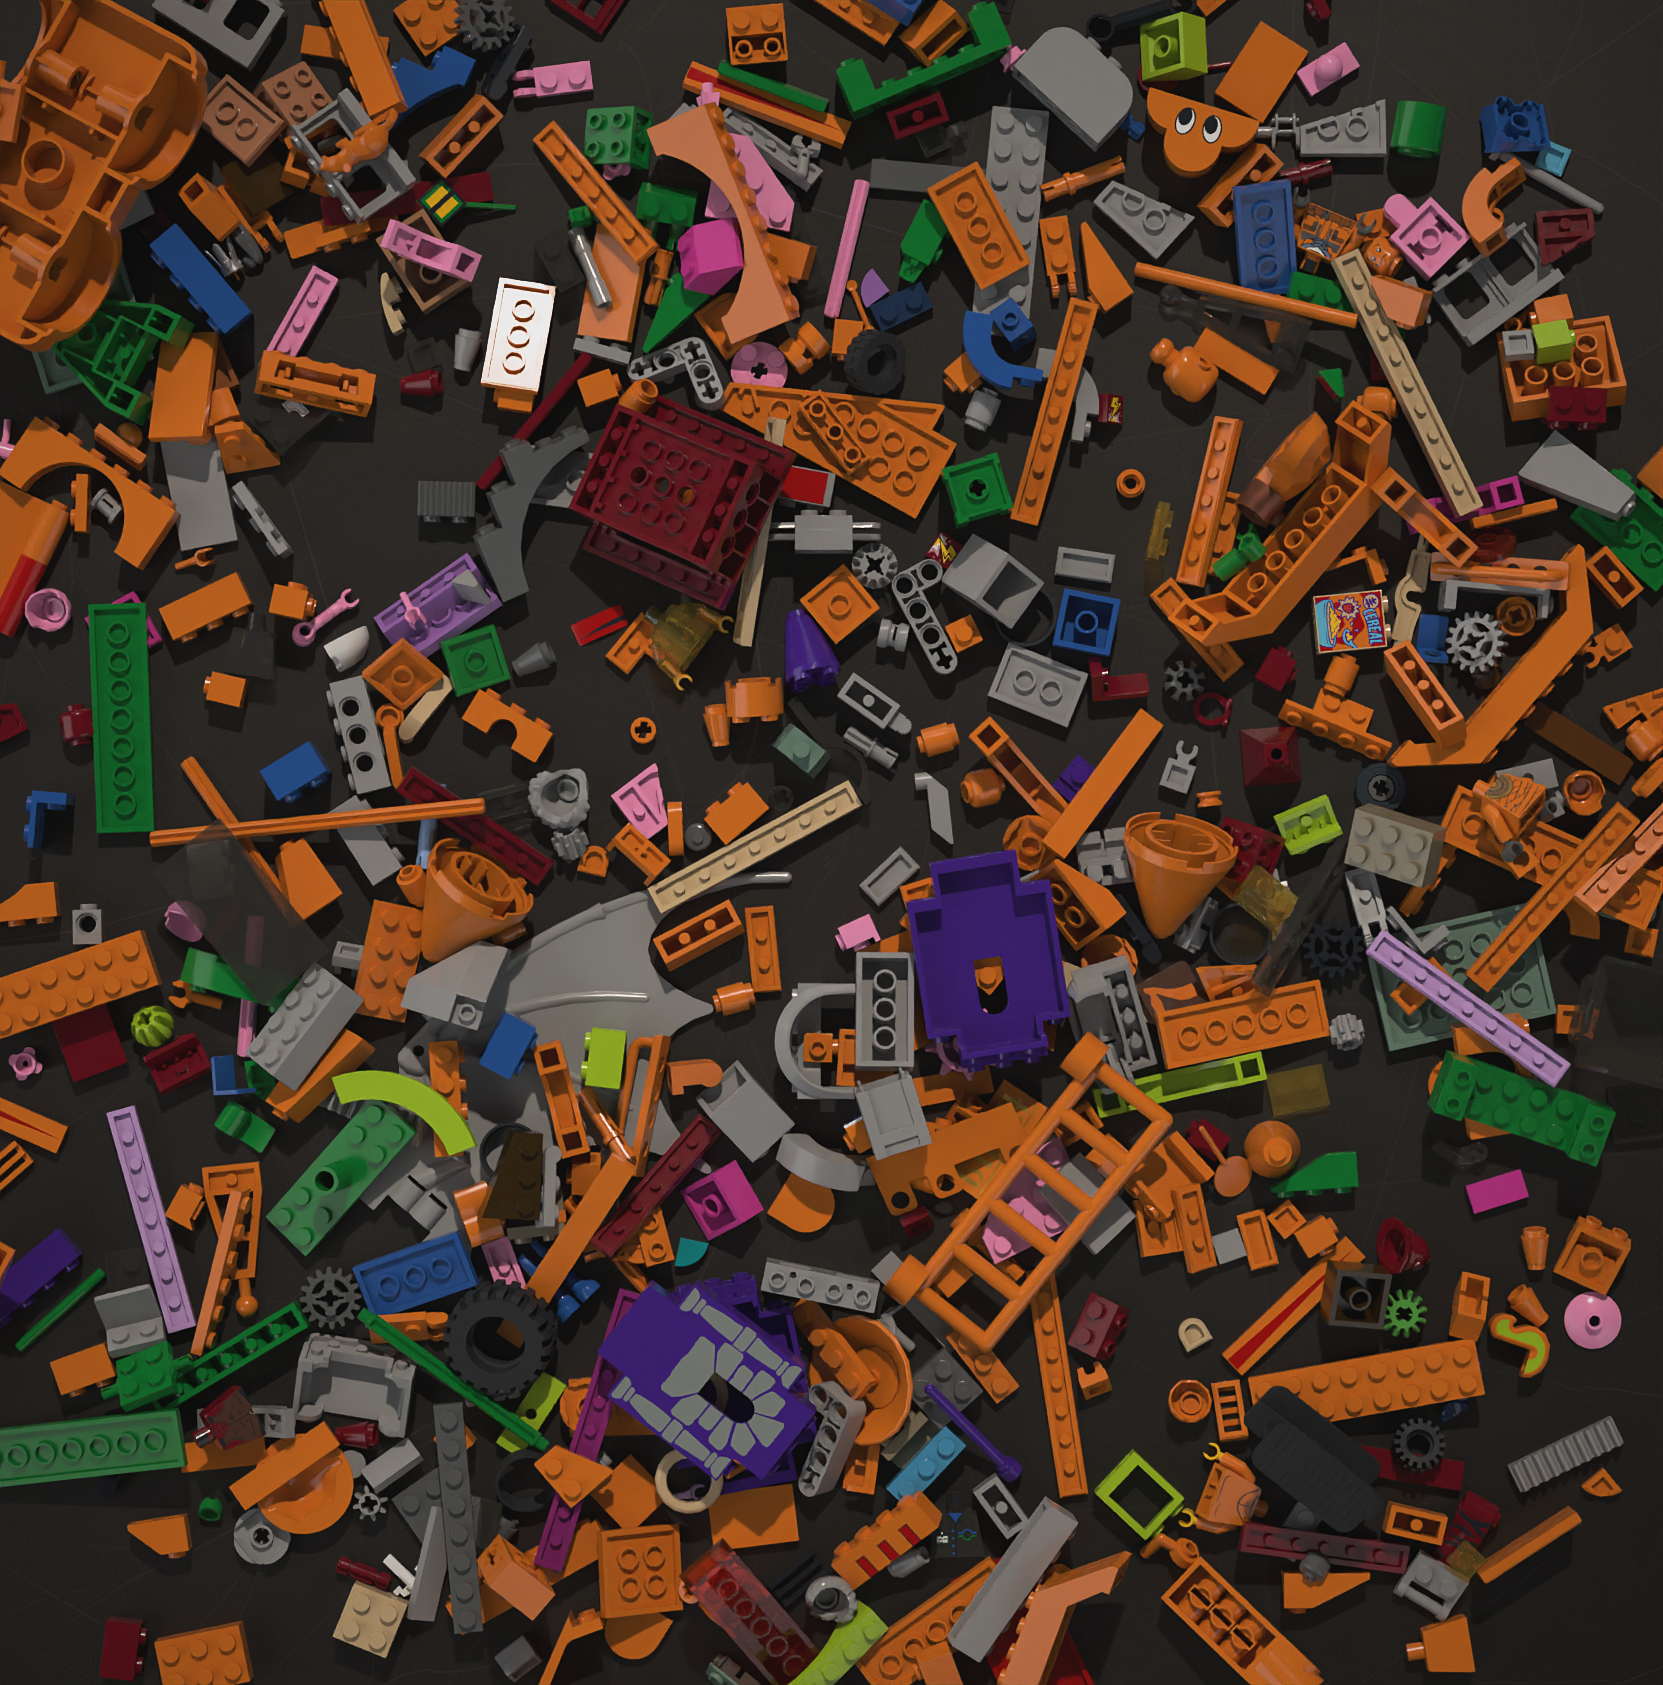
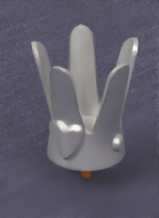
M229 236L227 237L226 245L231 260L218 244H213L212 252L218 261L208 251H204L220 267L224 278L234 274L237 280L240 279L236 272L244 266L242 261L237 258Z

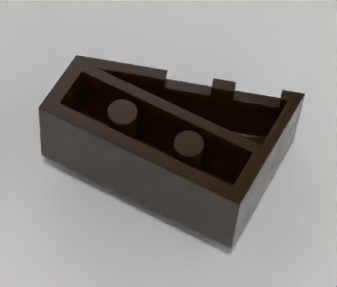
M509 1130L477 1216L494 1219L539 1220L543 1133L539 1131Z

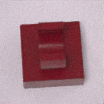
M919 1202L914 1211L901 1214L902 1217L899 1218L909 1239L935 1226L925 1206L921 1207Z

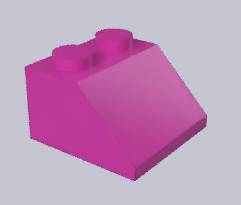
M735 217L693 225L678 240L684 289L714 295L744 267L738 222Z
M736 1160L680 1191L708 1241L742 1224L764 1210Z

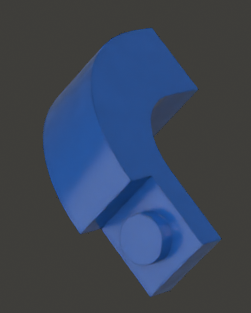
M965 311L962 331L963 346L968 361L978 375L995 387L1008 391L1011 390L1012 380L1018 381L1017 385L1034 388L1035 384H1041L1043 370L1009 364L996 354L991 342L994 315Z

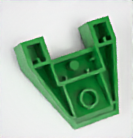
M105 299L95 315L80 331L63 341L55 342L51 348L105 407L143 426L152 409L153 399L133 389L159 339L182 350L195 325L160 305Z

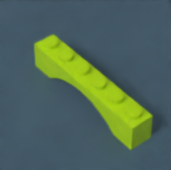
M1258 1050L1134 1080L1138 1089L1159 1104L1192 1095L1266 1080L1267 1075L1261 1051ZM1099 1087L1091 1089L1099 1118L1136 1110L1117 1093L1105 1095Z
M858 1600V1607L854 1611L852 1620L846 1623H837L834 1632L819 1655L788 1685H834L889 1628L872 1609Z

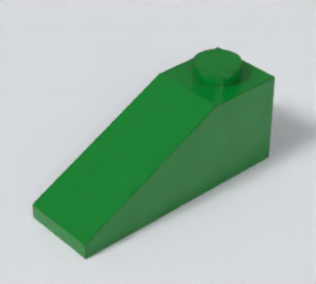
M677 272L667 282L669 287L664 292L642 348L646 355L655 350L710 300L709 294L684 289L683 276L680 272Z

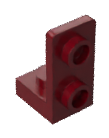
M1100 656L1089 657V675L1093 702L1150 695L1146 673L1108 677L1107 667L1102 668Z

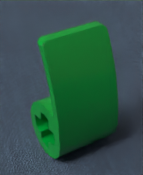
M231 1100L228 1101L214 1123L221 1131L234 1138H239L259 1153L264 1150L275 1132L273 1126Z

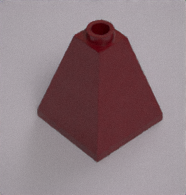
M1297 726L1239 730L1244 787L1302 782ZM1273 749L1277 750L1279 754L1278 760L1271 757Z

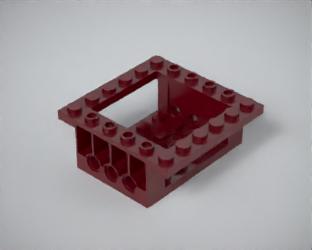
M657 395L656 401L644 414L617 403L568 508L594 522L582 549L724 611L797 454ZM664 480H669L668 490L664 493H659L660 483ZM691 489L693 492L691 500L683 503L682 496L684 492ZM622 532L684 558L708 573L706 575L621 538Z

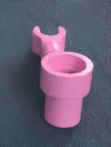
M351 589L343 591L340 599L320 613L318 617H315L310 622L297 624L292 632L294 643L301 647L309 646L314 641L315 632L346 609L355 608L359 599L353 603H347L344 599L351 592ZM306 629L309 635H301L300 630Z

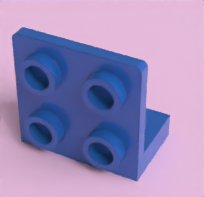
M32 790V796H28L26 801V813H30L29 825H25L23 835L24 842H28L27 848H42L45 809L66 811V805L74 806L75 794Z

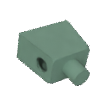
M791 723L788 724L772 744L773 747L813 779L831 759V756L822 747Z

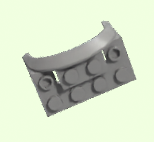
M1126 955L1070 971L1073 980L1070 981L1067 987L1071 1017L1068 1018L1076 1043L1087 1031L1091 1032L1102 1042L1116 1039L1114 1043L1107 1044L1110 1048L1102 1060L1136 1086L1132 1071L1155 1065L1157 1060ZM1107 996H1109V999H1110V1003H1111L1112 1010H1113V1013H1114V1017H1115V1020H1116V1024H1117V1027H1118V1032H1117V1029H1116V1026H1115V1023H1114V1019H1113V1016H1112V1012H1111V1009H1110V1005H1109ZM1098 1078L1094 1080L1105 1095L1115 1093Z
M798 983V989H792V1000L784 1008L776 1026L775 1051L783 1073L792 1083V1093H797V1099H855L853 1087L821 1086V1062H805L803 1060L804 1034L821 1033V996L855 995V983ZM792 1034H798V1046H792Z

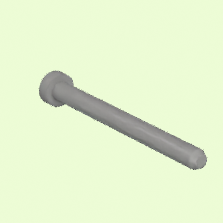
M1511 152L1490 153L1489 158L1496 161L1498 158L1505 163L1515 157L1521 163L1524 173L1585 208H1593L1595 214L1602 213L1604 206L1601 203Z

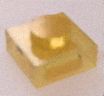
M1464 1540L1445 1561L1468 1581L1487 1560L1467 1540Z

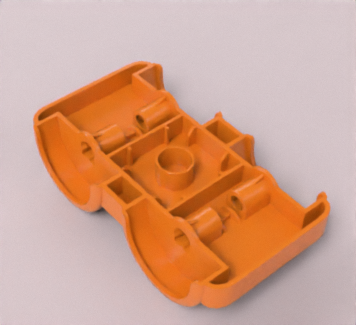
M38 0L41 6L42 20L36 44L22 70L10 82L26 86L17 142L0 141V335L32 352H44L49 350L55 342L63 341L73 336L98 311L112 287L122 256L120 227L141 190H149L162 183L183 161L195 141L206 110L208 92L205 77L208 67L202 54L184 39L111 0Z

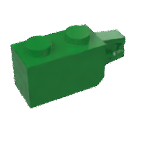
M925 199L900 247L904 260L898 277L911 284H914L924 268L928 269L931 263L937 264L944 250L939 247L943 238L950 239L951 237L935 205Z

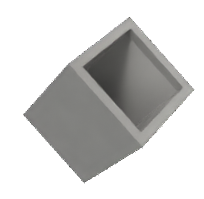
M972 534L940 579L958 595L1010 629L1013 628L1044 584L1041 579L1011 555L975 534Z
M738 1060L723 1072L722 1080L719 1084L707 1087L695 1098L713 1122L752 1162L764 1157L770 1147L778 1139H782L783 1134H789L791 1127L795 1125L787 1113Z

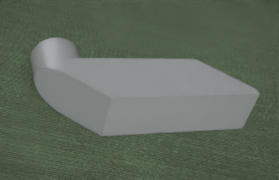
M926 772L914 773L916 790L927 789L931 829L949 844H954L948 790Z

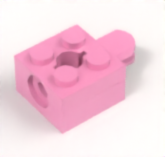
M1401 194L1391 196L1384 204V216L1398 229L1388 240L1400 249L1401 257L1426 282L1471 238L1432 197L1419 209Z

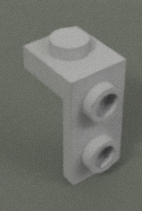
M1392 906L1385 909L1388 913L1386 917L1388 923L1395 931L1399 928L1407 937L1403 941L1414 952L1419 951L1420 954H1425L1431 948L1437 951L1448 942L1446 936L1451 932L1444 924H1439L1419 940Z

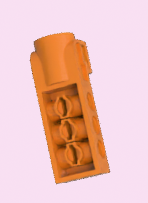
M1201 1556L1161 1597L1172 1610L1250 1685H1321L1324 1682V1679L1319 1676L1321 1671Z

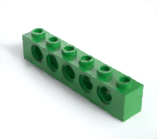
M295 1300L193 1361V1365L179 1370L176 1379L177 1392L152 1401L156 1410L174 1408L310 1326L311 1323L306 1314L302 1312L303 1309L298 1301Z

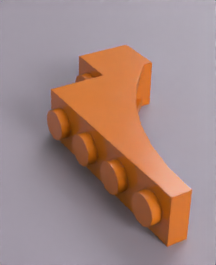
M989 716L968 738L980 749L991 765L1040 817L1054 825L1069 804L1041 775L1002 728Z

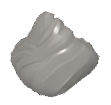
M836 1575L816 1579L811 1583L805 1595L806 1604L810 1608V1614L827 1622L834 1620L837 1623H846L852 1620L854 1611L858 1607L856 1594L853 1592L850 1584L842 1577Z

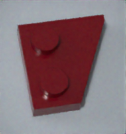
M1593 208L1540 211L1534 215L1540 268L1548 266L1591 241L1596 235Z

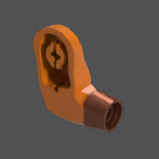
M1316 411L1284 439L1234 502L1237 509L1258 526L1266 528L1271 524L1273 527H1276L1285 516V513L1282 512L1287 505L1285 502L1301 493L1313 483L1321 473V469L1330 460L1328 428Z

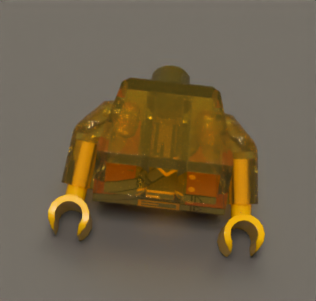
M683 602L679 606L671 604L665 613L652 605L644 615V620L654 626L649 637L653 640L650 649L655 662L669 678L673 679L675 686L681 691H684V689L679 685L680 679L685 677L692 683V678L685 671L714 631L718 630L728 633L729 631L722 628V622L726 619L734 623L731 617L720 615L717 611L703 603Z

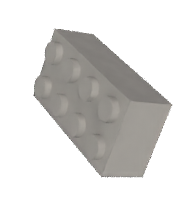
M857 952L855 957V1071H899V1067L902 1068V1071H913L914 953Z
M314 961L310 968L305 971L294 989L287 995L275 1014L270 1017L259 1035L252 1041L245 1054L272 1076L295 1091L365 999Z

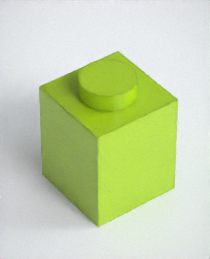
M1566 319L1532 325L1534 354L1538 365L1571 359L1572 347L1576 346V336L1573 329L1569 330Z

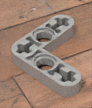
M691 337L637 358L627 367V374L632 384L644 378L656 383L681 372L688 371L703 408L713 411L721 408L725 403L724 390L706 346L699 338ZM696 349L700 360L694 361L690 350ZM665 358L675 359L674 363L669 367L660 366L661 361ZM652 364H654L656 367V371L654 372L651 367ZM701 369L710 370V374L706 378L698 379L695 377L696 373ZM643 370L644 375L639 376L637 371ZM711 386L715 395L714 399L709 398L706 388Z

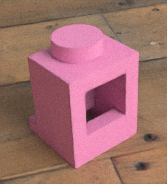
M869 914L839 927L840 934L835 936L842 951L853 947L854 951H858L870 945L868 939L872 937L875 942L881 940Z

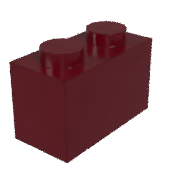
M938 87L884 106L896 139L950 120Z
M110 1616L106 1620L99 1677L134 1681L137 1678V1674H142L144 1657H140L141 1645H146L148 1629L144 1628V1620Z

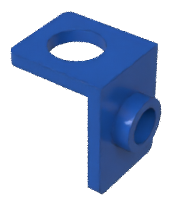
M1009 298L990 312V315H994L993 321L1009 341L1013 352H1017L1037 338L1034 326L1013 298ZM1028 335L1027 338H1025V339H1023L1022 341L1018 342L1021 338H1023L1024 336Z
M1420 615L1415 649L1424 662L1448 663L1449 658L1444 650L1449 622L1447 616ZM1427 654L1436 655L1438 657L1428 656Z
M233 1055L211 1057L214 1095L256 1092V1088L236 1089Z

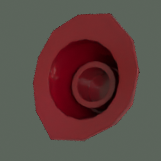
M1396 1217L1383 1220L1377 1234L1376 1250L1381 1265L1392 1275L1407 1270L1416 1271L1422 1269L1425 1264L1430 1262L1431 1252L1423 1237L1413 1232L1412 1228L1406 1227Z

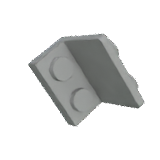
M149 1284L107 1293L94 1298L96 1308L106 1329L108 1352L111 1359L137 1353L166 1341L164 1318Z

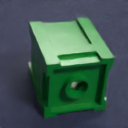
M997 452L941 469L940 476L943 486L946 485L957 529L966 527L969 522L998 513L1002 516L1012 512L1014 506L1009 496ZM977 480L979 484H985L986 489L982 491V496L979 497L969 491V488L973 487V481Z

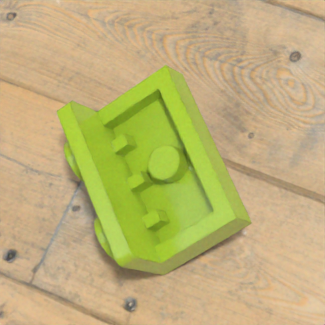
M1326 794L1273 816L1280 836L1286 839L1284 846L1290 855L1306 853L1311 847L1321 843L1332 842L1337 836L1343 834Z

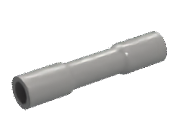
M583 227L573 228L567 232V235L585 273L597 309L608 308L613 304L606 283L597 268Z

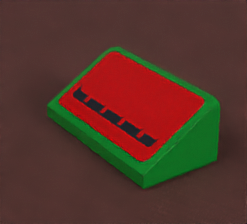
M1337 368L1319 371L1316 378L1336 403H1340L1345 396L1342 370Z

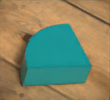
M681 1237L675 1266H688L697 1262L706 1252L709 1243Z

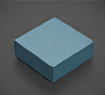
M1550 142V150L1540 151L1534 166L1560 178L1572 150Z

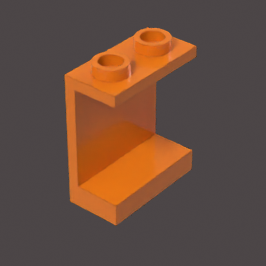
M1175 1131L1168 1135L1147 1155L1125 1183V1189L1133 1198H1138L1145 1206L1144 1210L1149 1217L1161 1222L1172 1215L1171 1212L1175 1209L1171 1194L1172 1189L1192 1183L1202 1184L1208 1181L1215 1173L1180 1133Z

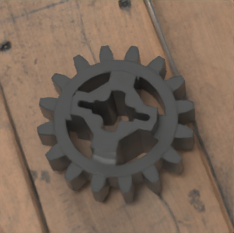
M459 0L461 5L456 7L454 11L460 16L455 18L453 22L460 24L461 28L456 33H464V44L471 41L473 42V50L481 47L483 52H487L491 48L493 50L500 48L510 40L507 35L513 33L514 29L509 24L514 22L515 18L508 15L512 7H505L503 5L505 0Z
M328 1266L326 1274L321 1269L316 1270V1279L312 1276L307 1277L310 1286L303 1285L301 1287V1290L307 1293L306 1296L299 1298L301 1302L307 1303L302 1312L310 1311L312 1315L309 1321L312 1322L316 1318L319 1319V1327L321 1328L326 1322H329L330 1329H334L337 1321L343 1327L346 1325L345 1317L347 1316L353 1320L356 1316L352 1310H359L361 1308V1305L356 1303V1299L362 1298L363 1294L355 1292L359 1284H352L350 1282L353 1277L352 1273L346 1277L343 1276V1268H339L337 1273H333L332 1266ZM324 1280L322 1291L313 1293L315 1286ZM337 1280L341 1281L348 1291H343L338 1287ZM329 1290H332L333 1295L341 1297L335 1300L333 1305H330L329 1300L322 1298L329 1293ZM349 1302L345 1312L338 1315V1307L342 1303ZM314 1304H319L324 1308L326 1316L321 1314Z

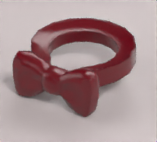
M1216 692L1203 693L1194 703V715L1200 723L1206 726H1214L1221 723L1222 727H1227L1233 699L1228 698L1226 700ZM1215 698L1225 708L1223 716L1207 720L1200 714L1199 706L1204 699Z

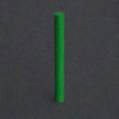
M98 1268L14 1344L16 1348L23 1352L107 1277V1274L101 1268Z

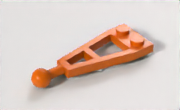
M260 1161L203 1167L202 1175L205 1198L218 1239L223 1219L215 1195L230 1194L231 1189L240 1185L253 1191L250 1231H244L243 1237L240 1240L249 1241L248 1266L246 1269H238L236 1264L230 1271L231 1279H238L240 1298L236 1302V1311L240 1316L249 1318L258 1311V1302L251 1295L250 1278L256 1276L263 1196Z

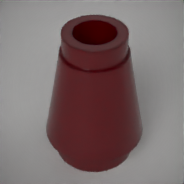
M429 369L400 378L402 394L436 397L437 394L443 393L444 385L441 371Z
M370 1421L336 1427L335 1437L342 1445L369 1450L378 1444L377 1424H371Z

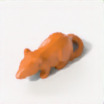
M391 108L353 132L355 137L350 141L345 137L335 143L336 147L341 148L340 152L337 155L324 159L319 169L332 173H349L352 171L351 166L380 156L387 147L389 131L398 118V112Z

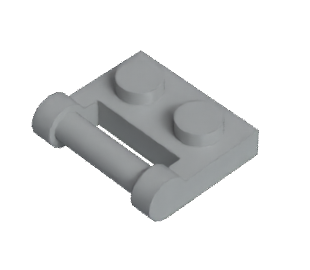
M1420 1549L1407 1568L1406 1573L1403 1574L1396 1584L1393 1593L1399 1597H1407L1434 1613L1436 1619L1444 1622L1450 1610L1468 1586L1470 1579ZM1411 1581L1416 1582L1443 1598V1603H1437L1409 1586Z

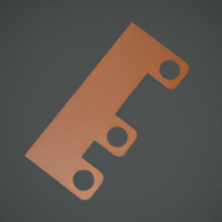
M1009 1102L930 1133L932 1140L930 1144L880 1160H876L875 1155L865 1159L890 1213L898 1216L914 1210L918 1205L909 1182L927 1176L934 1194L938 1198L948 1197L960 1192L963 1188V1184L954 1166L955 1164L1000 1148L1007 1163L1010 1159V1150L1015 1146H1020L1027 1136L1012 1102ZM943 1174L951 1175L955 1180L953 1189L950 1191L940 1190L936 1183L939 1176ZM896 1192H905L910 1198V1203L907 1207L898 1209L891 1202L892 1196Z

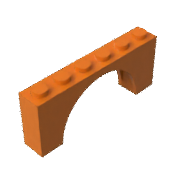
M35 416L1 466L0 476L27 492L43 475L61 467L86 466L102 472L115 485L124 507L123 532L114 552L143 571L181 515L174 510L177 504L163 495L159 500L151 494L153 491L152 487L140 479L137 483H134L127 478L130 474L128 471L117 464L112 468L104 463L107 458L94 448L88 452L81 447L83 441L70 432L67 436L58 432L60 425L48 417H45L42 421Z

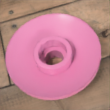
M1593 1291L1585 1292L1576 1296L1568 1304L1564 1314V1326L1568 1336L1576 1344L1584 1348L1597 1349L1608 1345L1616 1338L1621 1327V1314L1617 1304L1607 1295ZM1592 1316H1597L1599 1318L1598 1325L1591 1326L1589 1319Z

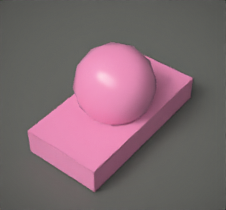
M1344 42L1298 70L1296 75L1309 96L1312 97L1353 72L1360 65Z

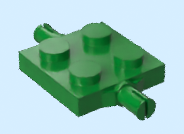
M166 1340L116 1361L117 1382L114 1385L101 1389L102 1397L104 1400H108L120 1395L121 1407L128 1412L177 1392L176 1379L178 1371L193 1365V1358L188 1353L174 1359L172 1346Z

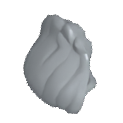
M581 769L559 770L554 773L544 771L538 773L537 778L531 779L528 801L533 814L541 817L542 824L550 825L552 829L558 827L566 829L570 828V826L574 828L579 825L580 821L587 818V811L590 809L588 804L589 784L586 774Z

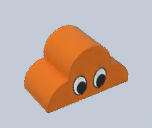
M1151 87L1148 92L1147 116L1149 122L1156 131L1165 135L1163 147L1165 161L1168 167L1181 177L1199 178L1208 174L1217 164L1220 153H1239L1249 147L1256 137L1260 121Z

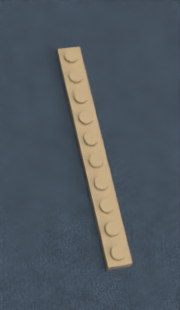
M1359 249L1332 260V267L1355 314L1359 315L1358 320L1455 518L1457 519L1482 507L1483 503L1393 319L1387 317L1370 282L1372 276Z

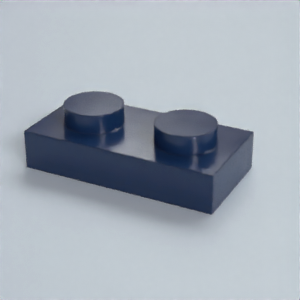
M919 282L871 305L869 308L880 330L885 332L933 309V305L922 283Z

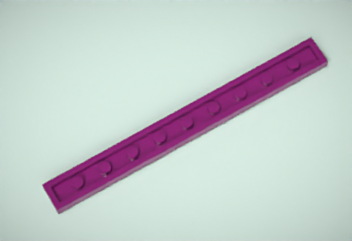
M623 1288L619 1289L604 1340L641 1294ZM601 1355L598 1356L569 1451L585 1456L596 1462L614 1405V1401L608 1398L607 1394L623 1373ZM556 1491L534 1564L561 1572L584 1498L570 1508Z

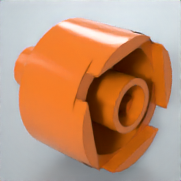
M770 677L738 679V683L733 686L731 685V680L725 681L727 717H732V723L749 722L751 717L761 716V721L778 720L779 714L784 713L782 678L777 677L775 683H771Z

